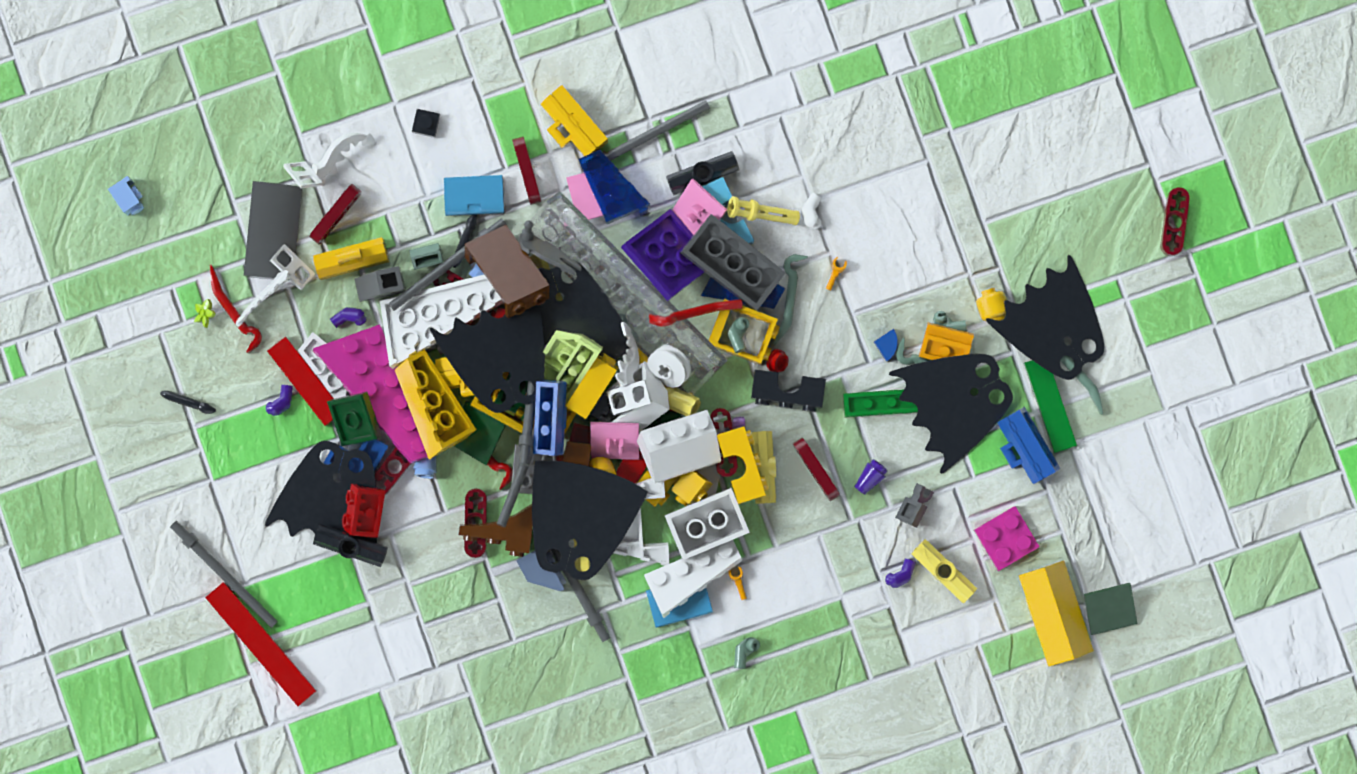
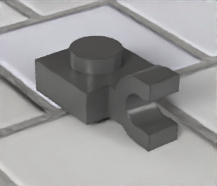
M916 483L911 499L905 497L895 518L917 528L927 509V506L923 503L928 502L934 492Z

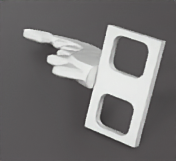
M369 132L366 134L349 133L335 140L328 148L323 159L319 163L312 164V169L306 161L286 163L283 167L300 188L324 186L327 175L338 172L335 164L344 160L345 157L341 151L349 152L350 143L356 147L360 141L363 146L373 145L376 141ZM301 166L305 171H293L291 167ZM311 178L315 183H303L300 179Z
M285 244L270 260L281 272L249 304L236 321L237 327L242 325L247 316L261 302L288 280L302 290L315 275ZM281 251H285L291 257V262L287 267H284L277 261V256ZM299 267L308 274V278L303 284L294 277V273Z
M625 322L621 323L624 336L628 339L626 344L630 349H626L627 354L623 355V361H618L620 373H616L615 377L619 382L620 388L607 391L613 415L652 403L646 380L634 382L633 374L639 366V352L631 333V328ZM643 386L647 399L637 403L633 389ZM618 392L623 393L626 402L625 407L620 409L615 408L612 398L613 394Z

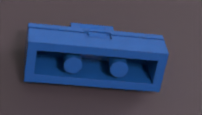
M536 381L533 454L556 456L563 455L564 431L567 421V382Z
M1025 407L997 422L1009 442L1000 449L1012 469L1021 464L1033 484L1060 469L1059 464ZM1013 446L1021 457L1018 460L1011 449Z

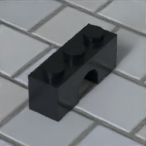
M755 369L751 399L755 400V404L769 406L770 402L779 403V407L785 409H793V405L803 406L802 411L816 412L817 408H822L826 379L802 376L800 388L794 393H786L778 386V372Z

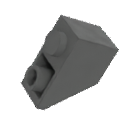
M399 266L374 271L355 278L359 302L400 294L406 291L402 270Z

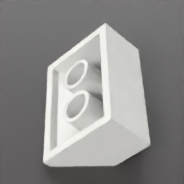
M644 361L638 366L637 371L633 374V379L635 383L646 380L652 403L613 415L612 409H610L605 418L603 416L599 417L598 422L639 423L640 432L669 410L668 391L659 378L650 371L647 362ZM619 382L611 386L604 394L608 396L607 391L620 388ZM643 386L633 389L637 403L647 399ZM623 393L613 394L612 398L615 408L625 407L626 402Z
M708 410L642 430L637 439L638 446L654 484L721 462L717 433Z
M732 488L664 515L683 560L750 533Z

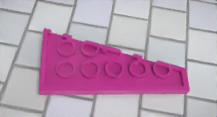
M380 324L313 348L316 356L321 358L332 374L334 373L350 395L368 392L379 428L389 436L392 443L411 464L428 458L396 375V368L392 369L389 366L386 339Z

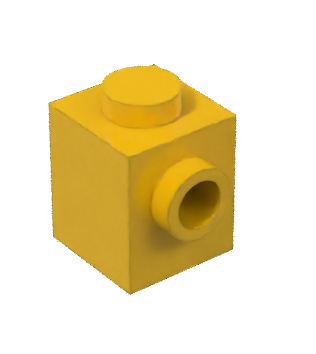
M692 471L683 474L671 491L677 494L675 497L677 501L687 506L707 498V491L713 483L699 472Z

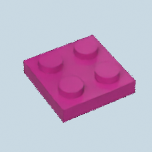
M1016 506L1011 507L973 530L997 571L1002 570L1039 548L1038 543Z

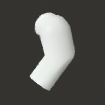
M814 193L810 195L805 203L801 214L805 225L816 230L821 226V219L818 218L815 209L822 199Z

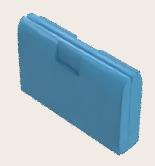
M503 175L444 178L445 215L504 213Z
M707 588L694 593L688 598L687 602L675 607L665 618L662 617L651 590L646 591L656 628L713 612Z

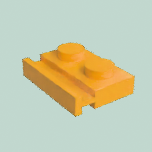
M928 322L919 357L934 360L968 355L974 334Z

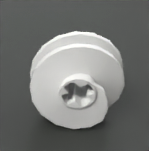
M663 345L656 349L648 358L647 365L650 371L667 387H679L691 375L689 360L684 353L673 346Z

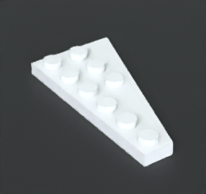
M480 275L422 290L395 311L389 306V303L397 297L380 301L389 366L394 369L409 357L436 344L437 342L431 334L430 328H434L442 334H449L452 332L456 317L469 324L480 317L482 310L489 312L504 303L486 276Z

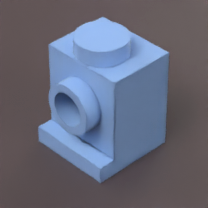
M128 176L108 189L123 213L127 216L129 214L136 215L144 209L140 201L143 196L135 185L131 187L134 182Z

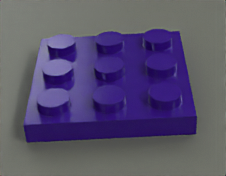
M671 209L621 246V249L667 301L705 273L680 253L693 234Z

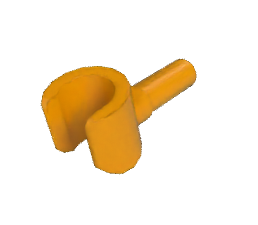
M838 257L832 262L831 267L833 271L826 286V289L830 291L839 273H842L847 266V261H845L843 267H837L835 263Z
M738 566L740 571L738 577H733L731 570L728 573L730 579L735 581L741 600H744L747 597L741 580L743 571Z

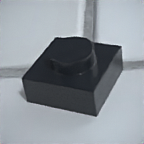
M417 109L412 133L435 138L440 114Z
M603 393L591 410L590 415L594 418L599 419L600 416L605 418L611 409L607 395Z

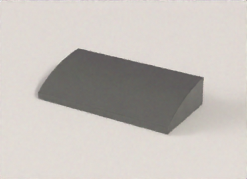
M253 181L244 266L245 277L274 280L281 271L270 260L284 244L296 255L302 188L299 186ZM281 251L277 256V261L284 267H287L291 262V257L285 251Z
M712 214L708 216L680 252L755 311L760 308L786 274L785 271Z

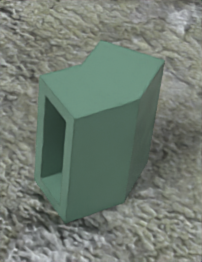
M439 243L409 250L414 270L443 263ZM438 254V256L416 261L417 258Z

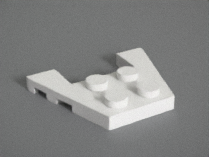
M652 478L637 483V485L648 491L645 499L665 498L664 481L654 484ZM640 508L614 554L629 555L640 558L643 561H654L666 566L669 564L668 542L643 544Z

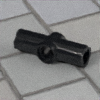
M730 151L707 161H700L694 166L667 175L666 178L674 196L684 192L691 179H694L700 185H707L713 180L740 171L733 151ZM699 168H706L710 175L706 179H701L696 175V171Z
M319 524L313 541L314 545L340 553L345 558H354L378 567H382L388 549L387 546ZM345 541H353L356 545V550H348L345 546Z

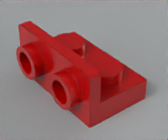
M351 484V488L346 494L347 512L343 515L342 519L344 530L353 536L378 538L386 491Z

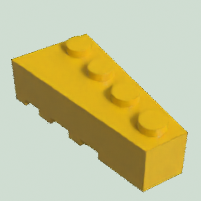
M425 350L409 357L395 369L429 460L462 442L476 431L471 420Z

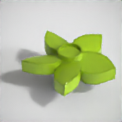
M206 299L202 305L195 304V310L199 314L193 322L199 323L202 321L205 328H208L209 318H213L216 315L211 310V299Z

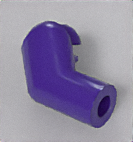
M346 307L331 317L330 320L338 328L346 321H352L357 326H361L366 322L367 318L361 309Z
M281 385L280 397L266 404L265 408L268 414L277 416L290 408L293 386Z
M905 558L901 571L886 575V584L892 588H898L908 583L916 562Z

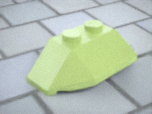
M556 330L543 351L545 353L544 379L567 382V403L603 347L583 334Z

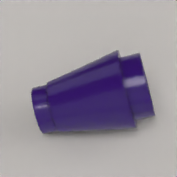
M873 459L870 463L867 462L854 487L866 495L867 492L886 478L885 474L888 470L877 460Z

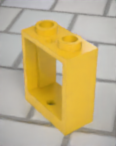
M742 306V309L732 310L769 324L759 354L755 356L744 351L735 353L733 347L719 342L730 310L719 311L707 346L761 365L762 360L767 362L772 348L768 347L771 338L776 339L780 328L779 325H776L778 319Z
M606 354L603 357L598 355L567 402L566 407L586 419L616 373L618 367L615 364L617 361Z

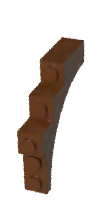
M567 441L562 461L589 466L591 444ZM532 503L510 516L506 527L497 525V521L483 524H460L459 535L463 536V540L477 541V538H486L487 543L501 544V540L506 541L505 551H510L509 555L524 557V553H529L533 527Z

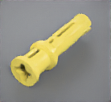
M732 196L728 202L727 214L730 218L739 216L745 217L748 221H753L757 218L797 225L800 219V213L797 210L760 205L753 199L744 201ZM769 212H771V213H777V214H782L783 216H782V217H781V216H775V215H770V214H768V213H769Z

